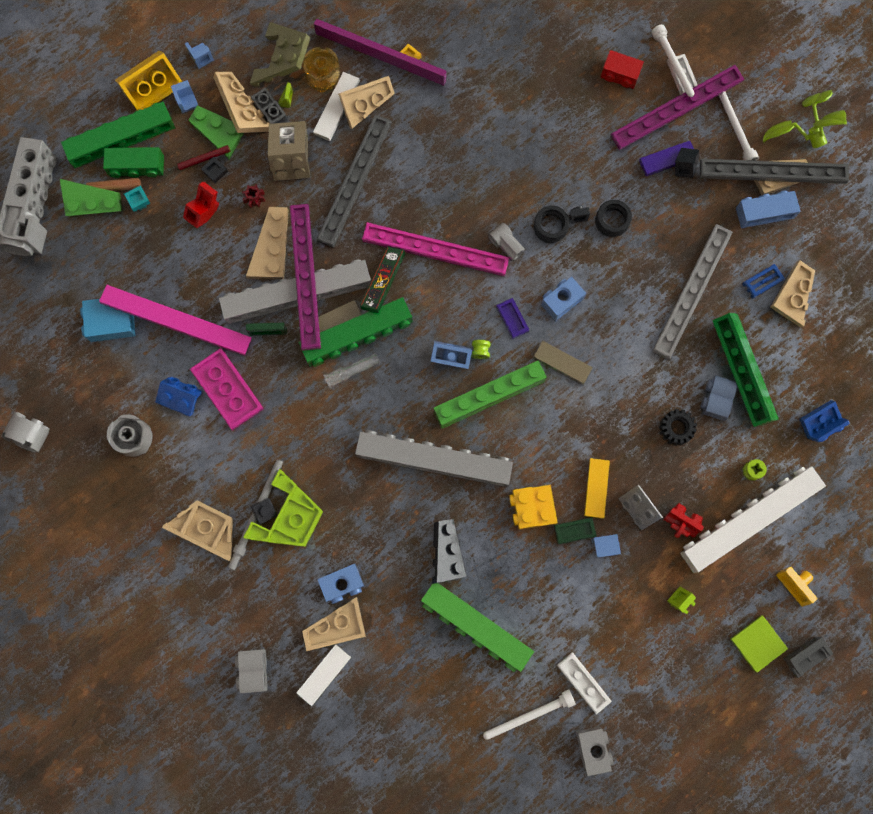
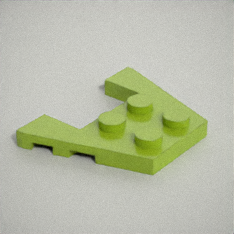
M279 469L271 485L289 494L271 530L251 522L243 538L246 540L306 547L323 511Z

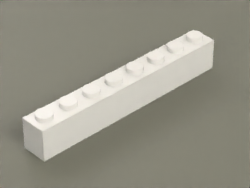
M801 467L794 472L795 476L789 479L787 477L778 483V488L775 490L773 488L768 489L762 493L763 498L760 500L757 498L746 504L748 508L743 511L741 509L731 514L732 518L727 522L724 519L715 525L717 529L712 532L707 530L699 536V541L696 543L691 541L683 546L685 550L680 554L692 572H700L826 487L814 468L809 467L805 469Z

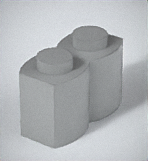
M265 649L238 652V656L235 657V666L239 668V677H236V688L240 690V693L267 691Z

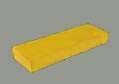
M589 459L585 517L600 519L605 517L609 460Z

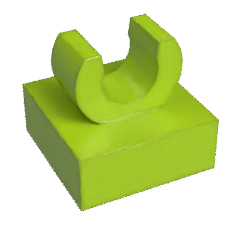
M679 587L667 601L674 608L687 614L688 611L686 609L689 605L695 606L694 600L696 597L686 589Z

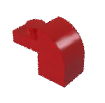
M205 182L200 183L196 199L185 205L183 219L195 228H199L208 222L219 206V202L216 201L218 192Z

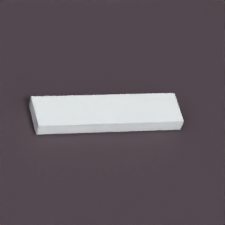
M345 72L342 73L313 131L315 136L331 141L344 114L338 93L357 87L360 82L358 77Z

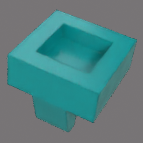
M141 185L124 194L134 212L137 210L141 211L150 204Z

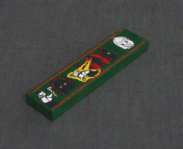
M387 246L360 304L362 310L379 313L405 256L404 250Z

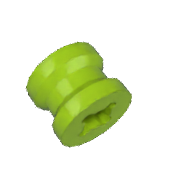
M473 340L471 357L475 359L490 358L488 348H490L491 343L486 340Z
M758 459L746 463L743 467L744 476L752 481L762 478L767 472L765 463Z

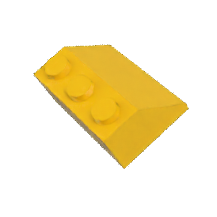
M157 51L115 79L136 110H143L154 103L160 102L173 93L171 86L182 82L165 54L161 51Z

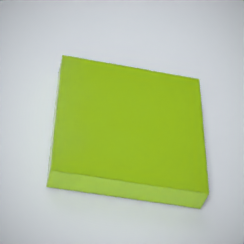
M763 615L730 638L755 673L759 672L788 649Z

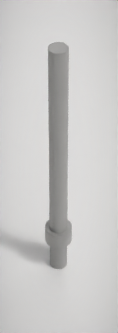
M276 459L257 503L268 498L273 487L271 484L277 472L281 469L283 461ZM253 512L238 545H235L232 551L234 554L228 568L233 570L236 569L241 556H244L246 552L245 547L248 540L243 537L250 523L257 522Z

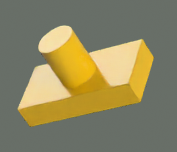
M788 567L776 574L778 579L802 607L813 604L818 599L807 586L813 580L812 574L808 571H804L798 576L792 567Z

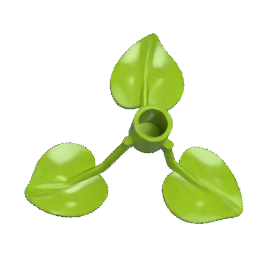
M832 90L814 94L802 102L803 107L812 105L815 123L808 130V135L797 123H792L789 120L772 126L765 133L763 143L768 139L786 134L795 127L805 137L806 141L810 140L813 148L822 147L827 143L823 127L847 124L846 112L844 110L832 112L819 120L816 108L817 103L828 100L832 96Z

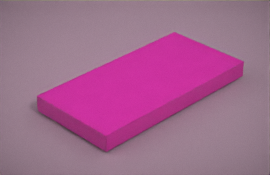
M222 348L190 368V371L232 431L264 409Z

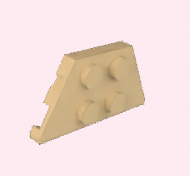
M195 501L188 509L180 512L177 517L163 525L162 528L231 561L232 517L202 502Z

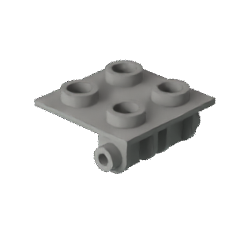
M637 485L618 498L641 531L663 518L640 485Z

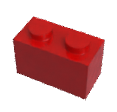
M610 50L600 78L608 82L621 84L625 88L634 89L644 61Z

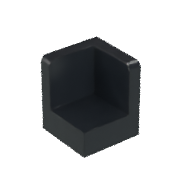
M680 149L675 160V176L694 177L699 166L698 149Z

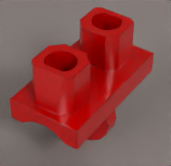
M680 503L672 508L663 520L670 523V527L676 530L674 533L676 538H679L681 534L685 537L691 536L695 538L704 528L701 525L703 517L694 513L690 518L684 515L687 509Z

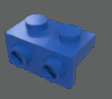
M168 377L160 382L155 403L191 416L194 412L197 397L202 395V390L197 389L195 385L182 383L175 377Z
M832 400L799 419L807 438L816 442L827 440L830 435L842 431L845 426L850 424L849 420L842 418L836 401Z

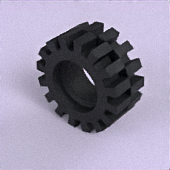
M675 409L667 413L661 419V424L659 425V429H661L660 435L663 434L664 436L663 440H668L667 443H673L674 446L683 445L690 441L697 431L695 429L697 423H694V417H690L691 413H685L683 409L681 411ZM678 420L684 424L685 431L683 434H675L671 430L673 421Z

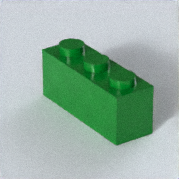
M159 147L104 148L103 169L108 176L113 178H120L121 176L132 178L139 176H163L164 154Z

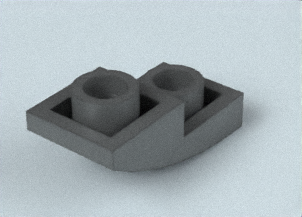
M266 87L251 96L256 107L263 113L265 119L270 124H274L286 117V114L278 102L273 99Z

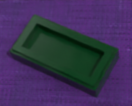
M284 322L246 324V331L250 336L286 335L287 327Z
M593 518L554 525L558 545L597 537Z

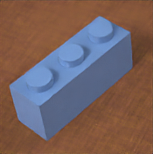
M786 190L775 195L764 194L759 196V198H744L736 207L741 228L794 219L801 212L795 191L788 192Z

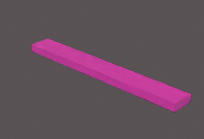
M368 222L362 237L363 242L402 249L407 253L504 277L510 258Z
M106 285L99 300L100 304L243 356L246 355L252 337Z

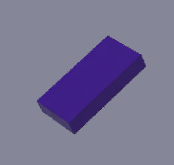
M513 298L496 305V309L512 339L529 332V328Z

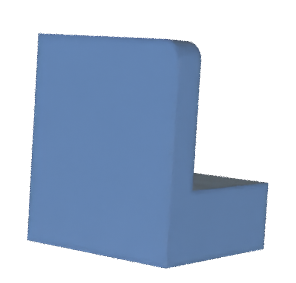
M188 42L185 43L187 51L198 69L214 61L211 51L204 43L191 48Z
M188 80L171 86L182 113L196 108L198 103Z
M617 534L591 539L595 545L598 558L621 554Z

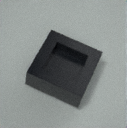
M215 157L201 168L202 172L213 183H216L228 172L227 168Z
M578 206L571 209L568 216L570 223L588 221L590 216L589 207L583 208Z
M270 498L250 506L258 524H262L277 516Z

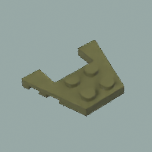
M272 22L269 23L265 37L269 41L277 40L276 47L271 57L269 68L254 69L250 84L253 87H258L260 82L265 81L268 83L273 80V77L278 75L283 77L300 70L310 37L306 33Z

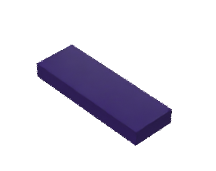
M691 141L640 158L639 162L645 176L674 167L681 148L694 149Z

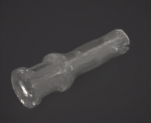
M374 353L347 367H338L336 371L329 374L325 373L323 377L328 388L332 389L333 386L341 382L346 383L348 378L381 363L379 358H377V354Z

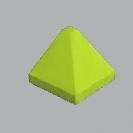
M287 82L278 104L280 107L290 108L293 89L291 84Z

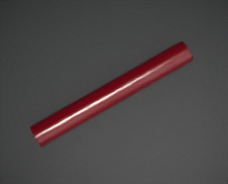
M226 145L177 163L179 170H183L210 160L213 157L229 153L231 150Z

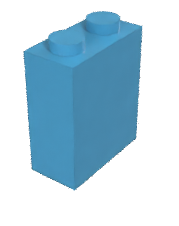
M100 299L82 301L80 314L84 325H82L81 331L82 335L90 342L136 336L133 315L100 304Z

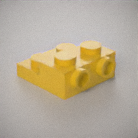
M551 485L512 490V495H509L511 507H515L516 514H513L514 526L518 525V530L558 523Z

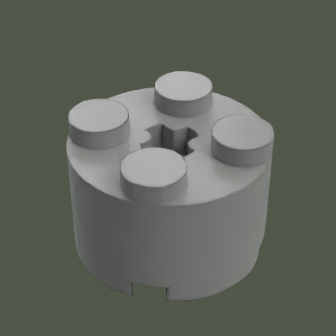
M14 412L1 438L8 442L12 439L16 446L39 453L49 434L50 428L44 426V423L32 418L30 421L25 418V415Z
M121 415L109 425L107 430L109 444L114 450L125 456L135 457L145 454L152 443L153 436L150 426L134 415Z

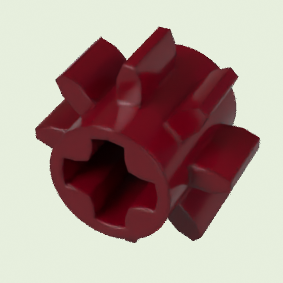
M257 184L255 186L247 185V189L242 191L243 196H245L242 200L244 204L248 203L250 208L253 206L259 208L261 202H265L262 196L265 193L263 189L259 190Z

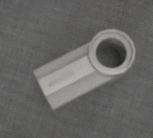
M501 223L488 234L490 241L496 247H500L512 261L520 257L525 250L513 237L510 228L504 223Z

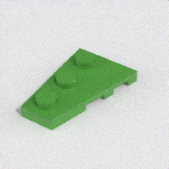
M198 105L189 118L190 124L213 143L217 149L228 145L231 152L224 155L228 159L231 158L244 133H237L231 120Z
M60 179L65 216L123 211L119 192Z

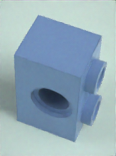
M570 277L568 280L563 279L558 283V288L553 292L549 290L543 295L541 305L555 322L585 298L586 292L573 277ZM558 295H564L567 300H560Z
M434 341L431 362L469 369L472 349Z
M356 564L317 579L326 602L331 601L332 604L344 600L342 596L350 593L353 596L362 592L361 588L365 587ZM341 579L347 581V588L343 591L337 588V583Z

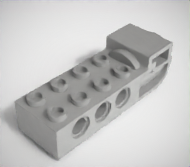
M20 137L0 213V249L14 255L32 256L33 253L42 254L47 230L39 222L44 214L43 206L48 198V187L52 182L53 167L56 166L57 160L43 140Z

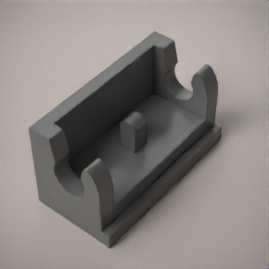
M814 637L783 659L795 677L799 678L825 658L833 655L823 637Z

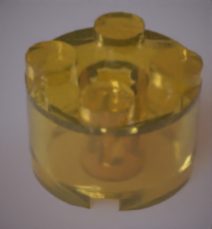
M315 47L305 54L303 69L307 83L319 92H325L336 86L341 77L336 53L330 48L320 49V47Z

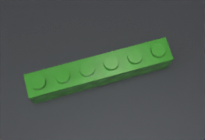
M538 360L434 407V414L441 429L544 383L547 378Z
M439 583L432 584L421 600L424 603L423 608L430 613L433 611L439 613L440 620L447 625L450 622L457 626L455 630L464 637L466 634L473 638L471 642L479 648L483 646L490 650L488 654L496 660L502 658L506 661L505 666L514 673L516 670L521 672L535 652Z

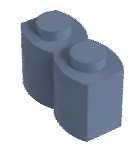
M714 376L712 380L709 379L705 388L708 391L707 397L703 398L700 408H703L702 414L725 421L729 417L737 383L718 376Z

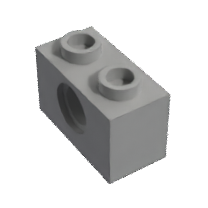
M601 727L576 731L584 773L587 776L611 772V765H614L612 754L607 751L606 744H609L607 732L603 731ZM598 745L600 753L597 756H592L591 748Z

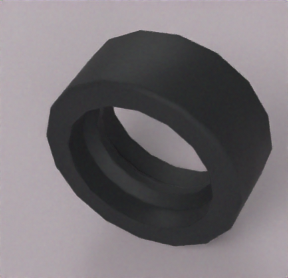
M612 199L606 201L600 206L596 214L595 223L597 229L608 237L620 236L627 231L632 221V213L628 205L620 200ZM610 209L619 211L624 216L623 225L617 228L608 226L603 221L604 212Z
M550 205L543 207L538 211L534 220V231L537 237L546 243H555L562 240L569 229L570 220L568 214L558 206ZM548 215L558 217L562 221L561 230L554 234L545 232L541 228L543 217Z

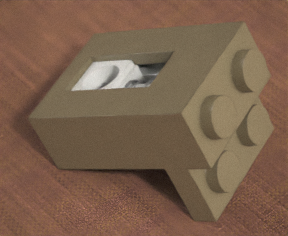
M305 121L269 124L268 160L274 181L310 178L308 134Z

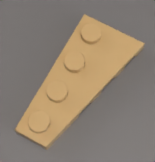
M215 72L214 80L237 133L269 132L270 123L266 122L263 118V113L255 108L253 105L254 101L244 93L243 86L232 72Z
M269 207L246 274L247 279H284L288 225L287 207Z

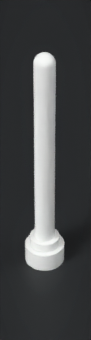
M656 26L651 32L653 38L661 43L687 96L693 97L694 90L667 40L665 26Z
M726 92L720 94L719 98L744 151L743 160L757 161L759 159L758 153L750 147Z
M568 689L562 692L559 699L484 732L483 737L489 740L563 706L565 708L568 706L570 708L576 705L573 696Z

